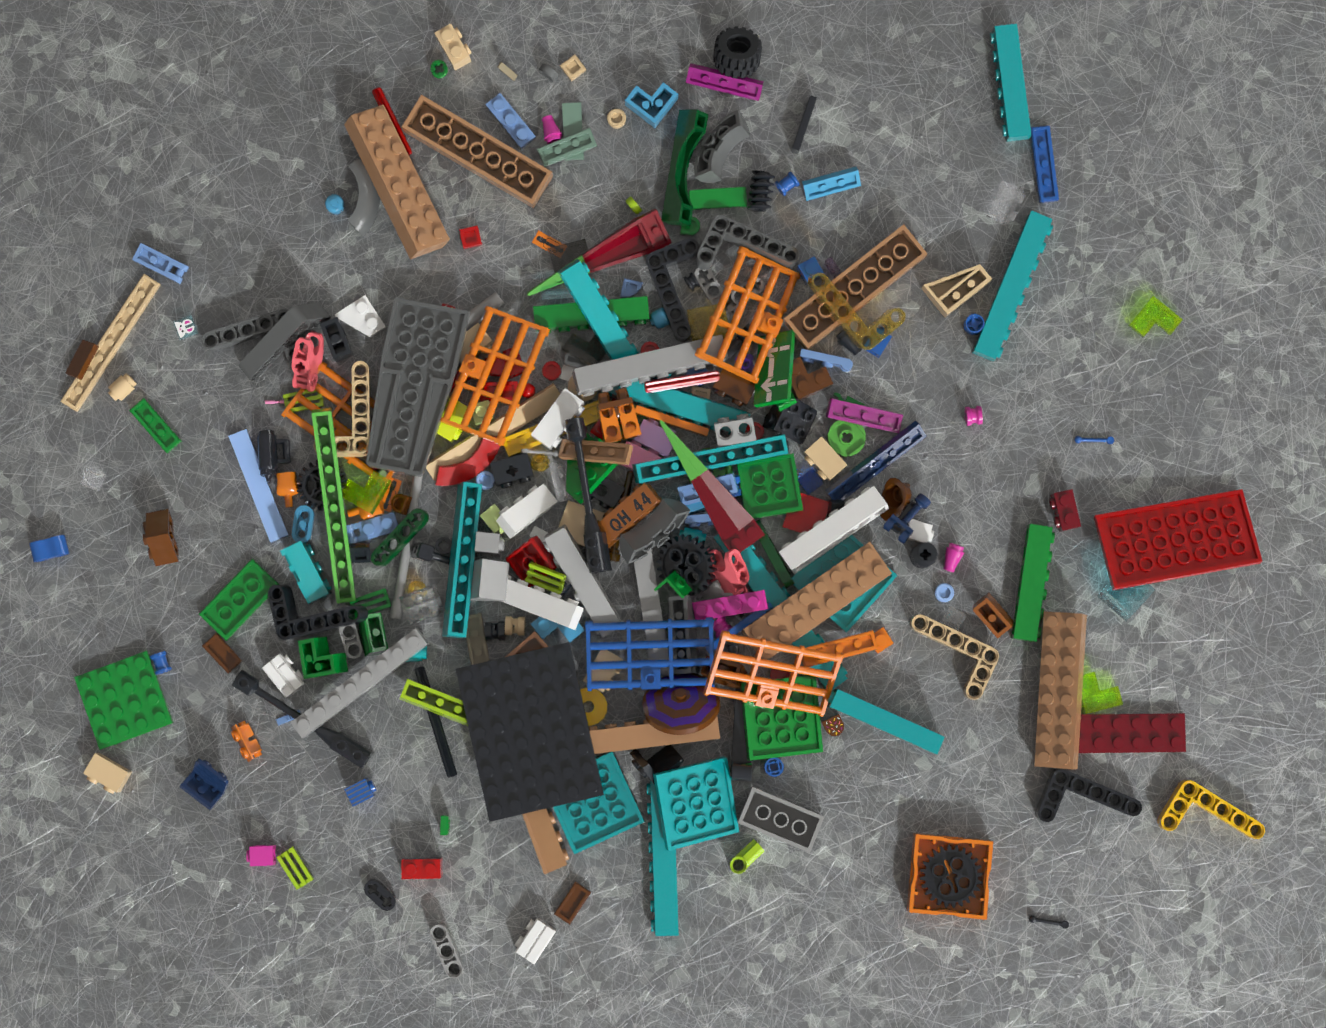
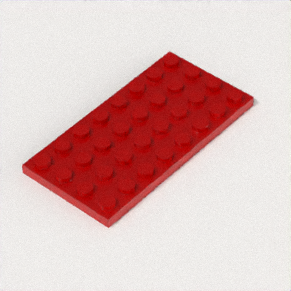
M1243 489L1094 516L1112 590L1256 565L1263 562Z

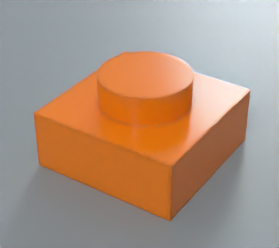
M884 627L874 633L878 649L875 650L877 654L894 644Z

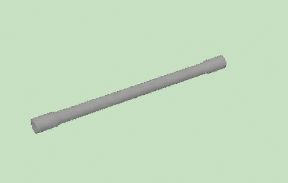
M413 476L410 492L412 500L407 515L413 509L418 508L423 476ZM405 526L404 536H407L410 533L409 526ZM413 539L401 550L390 618L401 619L403 598Z

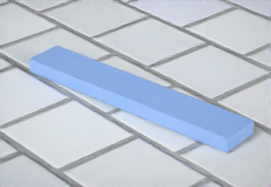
M245 429L228 436L269 541L274 542L289 536L270 486L266 482V478L260 475L258 456L248 430Z

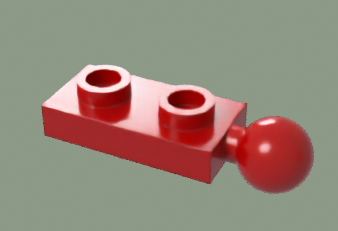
M507 381L501 397L511 401L518 381ZM486 382L483 390L494 394L498 382ZM527 383L522 396L530 398L535 394V387L531 383ZM480 395V402L491 401V398Z

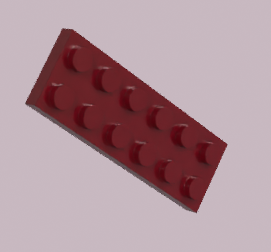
M1185 713L1081 714L1079 753L1186 752Z

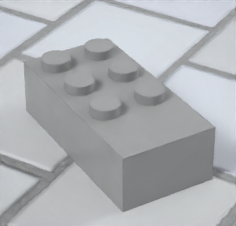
M752 787L738 823L810 853L825 816Z

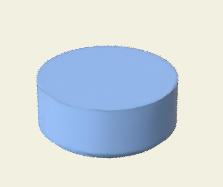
M482 471L476 476V483L482 484V490H490L495 484V479L491 472Z
M947 583L939 584L934 591L935 598L943 603L950 601L954 596L953 587Z

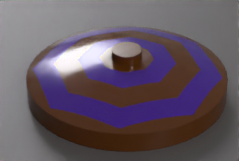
M695 673L674 674V679L704 678ZM663 677L661 679H670V677ZM674 686L672 689L670 687L647 689L643 696V712L648 723L661 732L672 735L691 734L706 728L716 719L720 711V696L704 695L705 686Z

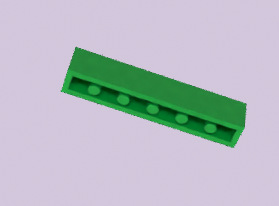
M647 296L608 300L609 305L607 306L610 311L616 313L619 318L617 323L620 327H626L629 323H635V326L646 325V322H650ZM576 303L533 306L535 324L550 329L549 334L551 330H559V333L570 332V329L578 328V331L589 330L590 325Z
M1035 524L1027 525L1011 639L1036 642L1037 638L1040 639L1041 627H1039V620L1043 619L1044 608H1041L1042 600L1045 601L1047 589H1044L1045 581L1048 582L1050 571L1047 570V565L1052 559L1050 544H1053L1055 539V532H1052L1053 527Z

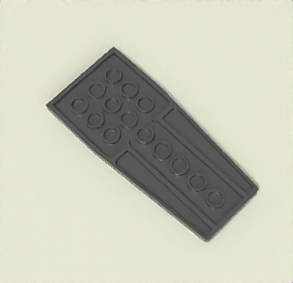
M395 297L379 371L366 459L369 467L418 477L424 475L440 426V419L443 416L458 369L470 317L469 311Z

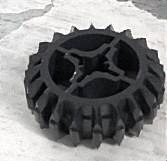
M316 460L315 467L310 462V470L305 467L303 468V471L306 472L305 476L303 474L298 475L300 478H303V481H297L298 485H302V488H298L297 492H304L299 498L301 500L307 498L304 502L305 505H309L312 502L311 509L314 510L318 505V511H322L323 501L315 500L317 496L322 494V489L319 490V482L316 481V479L320 481V478L314 474L319 471L318 460ZM345 471L340 472L342 490L349 489L348 486L343 485V483L348 482L347 478L342 479L346 475ZM310 478L311 480H313L315 484V487L312 490L311 494L308 491V482ZM342 492L343 497H346L347 494Z

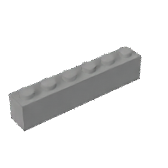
M564 524L546 534L543 544L548 552L551 551L555 557L553 561L557 568H562L565 575H567L565 582L568 585H572L574 589L573 595L577 601L581 600L584 605L583 612L586 617H591L594 623L623 622L596 575L589 573L588 562L567 526ZM601 630L595 632L597 634L600 633L602 637H605L608 634L614 632L615 630Z

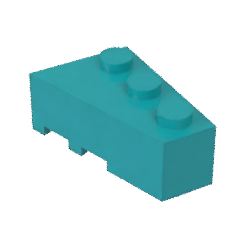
M299 541L280 551L282 556H285L289 564L288 567L293 572L308 604H313L331 595L330 589L332 587L328 579L323 578L321 574L324 572L319 561L315 562L313 558L315 552L310 544L307 545V543Z

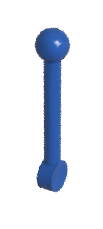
M1076 436L1074 441L1076 443L1107 442V444H1113L1114 438H1081Z

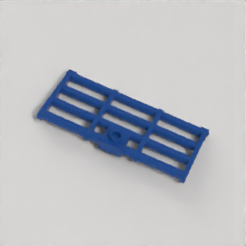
M713 617L699 620H672L671 618L668 621L631 622V620H626V622L609 623L585 621L588 691L610 688H628V690L641 688L644 690L661 689V687H670L672 689L674 686H705L707 678L674 679V667L710 666L711 668L714 658ZM709 627V639L673 640V628ZM668 628V640L631 641V629ZM627 630V641L591 642V631ZM709 646L710 658L673 659V648ZM669 648V659L632 661V649ZM627 649V661L591 662V650ZM661 667H669L670 679H661ZM628 668V680L592 681V670ZM632 668H641V680H632ZM715 677L712 683V687H715Z

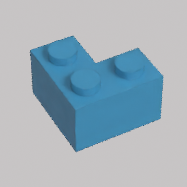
M663 82L651 97L636 85L625 99V106L653 128H656L678 100V93Z
M538 617L531 623L543 640L557 628L560 629L570 643L585 632L579 622L576 630L542 617Z

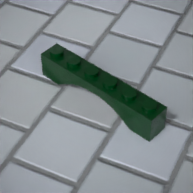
M698 109L679 110L661 217L662 222L672 226L691 225L693 205L687 190V172L694 149L706 133L709 115Z

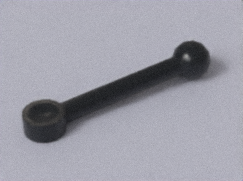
M1034 915L1029 917L1031 923L1041 922L1059 925L1064 929L1069 927L1067 921L1058 922L1040 919Z

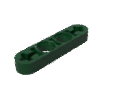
M419 508L413 509L372 552V563L381 567L388 565L427 524L429 520L428 512ZM417 514H421V516H420L421 521H418V520H417V519H418ZM405 526L410 528V533L407 536L403 535V528ZM393 539H395L397 541V547L392 550L390 548V542ZM379 554L382 555V561H378L380 559Z
M760 519L757 520L756 523L765 534L759 541L782 583L788 588L795 584L764 525Z

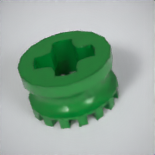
M442 60L432 62L430 68L432 75L436 78H444L448 73L446 63ZM443 65V73H436L435 67Z

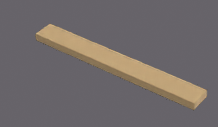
M143 274L97 344L99 348L83 379L75 378L60 402L76 412L80 410L161 286L160 283Z
M554 383L520 404L519 409L517 408L505 437L551 408L560 395ZM506 413L489 424L486 432L487 435H498ZM472 434L429 461L426 469L435 481L438 465H453L463 462L472 456V453L481 441V437Z

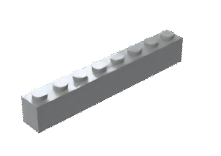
M722 335L712 337L706 354L717 357L724 340ZM703 339L575 368L573 369L572 376L577 394H583L586 397L595 394L594 392L602 390V392L611 391L616 386L621 388L629 387L633 382L639 381L642 384L650 381V378L664 379L669 374L676 373V375H681L693 368L695 371L706 368V365L712 363L695 356L697 348H700ZM726 353V355H725V358H724L723 362L726 361V359H727V357H728V354H727V353Z
M415 628L291 722L292 726L301 738L307 737L429 645L428 641L419 629Z

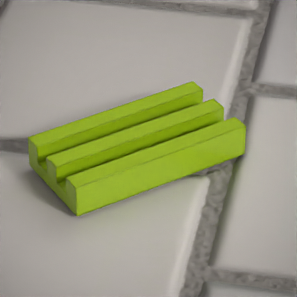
M305 390L302 395L317 393V391L309 392ZM298 392L283 394L285 407L291 402L288 398L295 397ZM319 393L316 396L306 397L310 401L319 399V403H314L318 407L325 406L323 396ZM305 406L291 408V411L294 413L309 410Z
M533 562L529 563L530 568L527 571L528 576L525 578V582L557 594L562 593L567 575ZM534 569L561 580L557 581L548 576L534 572Z
M294 846L276 857L296 890L314 879ZM290 853L293 854L308 879L305 880L291 859ZM283 857H285V858L287 859V861L289 862L290 866L292 867V869H293L294 872L296 873L297 877H298L299 880L301 881L300 884L297 882V880H296V878L294 877V875L292 874L291 870L289 869V867H288L287 864L285 863Z

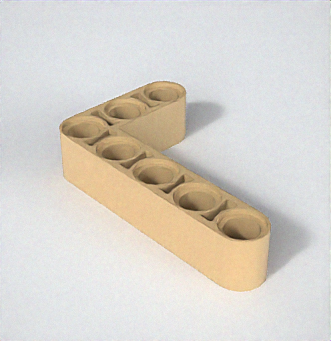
M357 361L352 366V436L335 437L336 448L339 443L347 444L346 450L339 451L337 449L338 457H363L368 452L370 439L369 367L364 361ZM362 367L366 372L363 375H358L355 373L356 369ZM363 386L366 388V391L363 394H358L356 388ZM364 405L366 410L363 413H359L356 411V407ZM358 424H365L367 426L362 432L356 430ZM314 441L313 446H314L315 453L317 454V452H316V444H315V441ZM361 442L367 445L366 449L362 451L356 448L357 444Z
M920 614L912 617L910 627L913 631L976 660L963 691L968 699H979L998 662V651L927 616ZM917 618H921L924 621V626L921 629L916 628L914 625ZM935 626L940 627L942 631L939 637H935L932 634V629ZM952 634L957 635L959 638L957 645H952L949 641ZM970 642L976 645L974 653H970L967 650V645ZM988 650L994 654V658L990 662L984 656ZM979 668H983L986 671V676L983 679L977 677L976 673ZM972 685L978 689V693L974 697L968 692Z

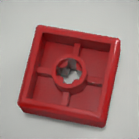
M537 535L530 538L505 558L518 578L523 581L528 576L527 571L530 568L529 563L531 560L551 570L557 568L552 555L547 551ZM534 569V572H536V573H539V574L545 575V576L548 575V574H545V573H543V572H540V571Z

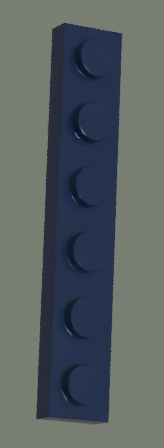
M915 420L825 489L830 499L845 500L927 436L920 424Z

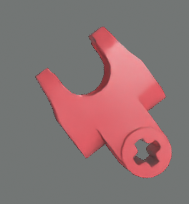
M311 331L305 338L300 337L296 341L292 356L293 388L307 389L309 392L315 390L318 381V366L322 363L324 352V338L321 333ZM312 336L316 337L319 341L316 347H314L311 340ZM304 342V346L301 350L300 343Z
M717 549L711 550L709 553H714L717 561L716 565L712 564V567L717 568V570L712 572L716 577L711 582L713 583L718 580L724 593H732L733 595L741 594V592L748 593L746 584L749 581V572L740 552L737 549H731L725 553L723 559L720 551ZM732 555L735 556L734 564L732 563L731 559Z

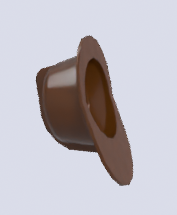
M890 478L886 481L881 496L886 501L889 509L880 515L884 521H887L893 514L899 518L903 508L910 503L912 493L909 483H903L897 478Z

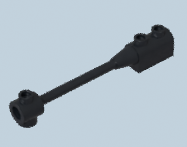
M583 417L565 420L567 440L573 442L575 446L586 513L583 537L589 573L595 574L611 571L612 567L606 532H601L592 508L582 441L587 437V427L584 424Z
M244 670L239 672L232 683L233 687L247 696L255 693L294 719L301 715V713L260 688L259 680ZM320 726L314 731L330 749L361 769L365 767L374 753L342 731L337 732L324 726Z

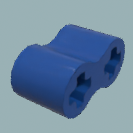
M65 535L29 543L33 562H41L69 554Z

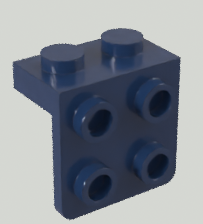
M198 758L193 771L181 783L180 788L211 810L225 794L229 781L224 773L214 770L208 761Z

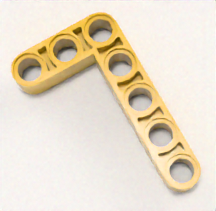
M1191 780L1179 782L1157 819L1158 826L1161 829L1173 831L1179 825L1191 803H1194L1249 838L1260 839L1265 833L1264 825ZM1189 783L1192 790L1189 794H1186L1184 786ZM1203 794L1208 796L1206 804H1202L1200 801ZM1180 800L1182 807L1176 811L1174 809V802ZM1223 804L1225 811L1220 815L1217 812V807ZM1237 814L1241 816V822L1238 825L1234 823V817ZM1169 816L1172 819V824L1166 827L1164 819ZM1253 825L1258 827V832L1255 835H1252L1250 832V828Z

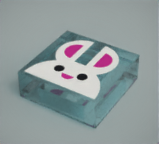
M192 315L173 322L180 340L199 334Z

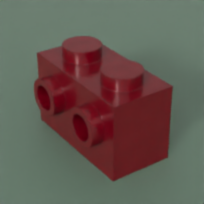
M1073 489L1051 494L1049 503L1051 509H1054V524L1059 532L1081 527Z

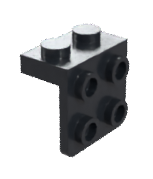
M796 399L797 403L782 411L778 409L776 404L772 405L769 413L765 416L763 427L785 435V437L798 444H803L816 418L817 410Z
M672 745L665 746L647 761L636 749L629 753L633 758L631 763L644 778L648 777L654 785L653 774L679 768L684 762L682 756Z

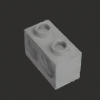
M748 414L737 415V419L729 420V417L718 418V422L714 423L718 447L756 441L753 416L748 417ZM747 423L750 426V430L747 433L741 432L739 430L740 424ZM727 426L731 429V433L728 436H723L720 433V429Z
M476 532L475 552L500 555L501 551H504L505 540L502 539L500 534Z

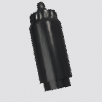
M261 430L257 436L258 469L260 470V475L266 478L267 483H270L271 478L277 474L278 463H291L290 440L277 439L273 430ZM277 444H282L283 459H277Z

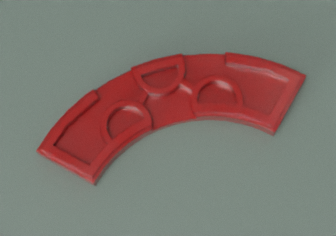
M481 438L478 447L467 460L453 465H438L435 485L451 486L476 477L494 460L500 446L492 441Z

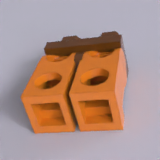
M626 388L615 390L617 400L611 402L608 392L598 394L597 411L603 442L612 443L621 441L622 438L625 440L641 435L632 397H629Z

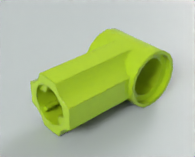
M752 839L736 856L731 858L729 861L730 870L736 874L745 872L765 852L764 849ZM740 859L743 862V868L737 871L733 868V862Z

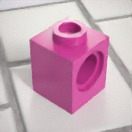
M276 845L250 846L246 852L247 862H250V866L275 865Z

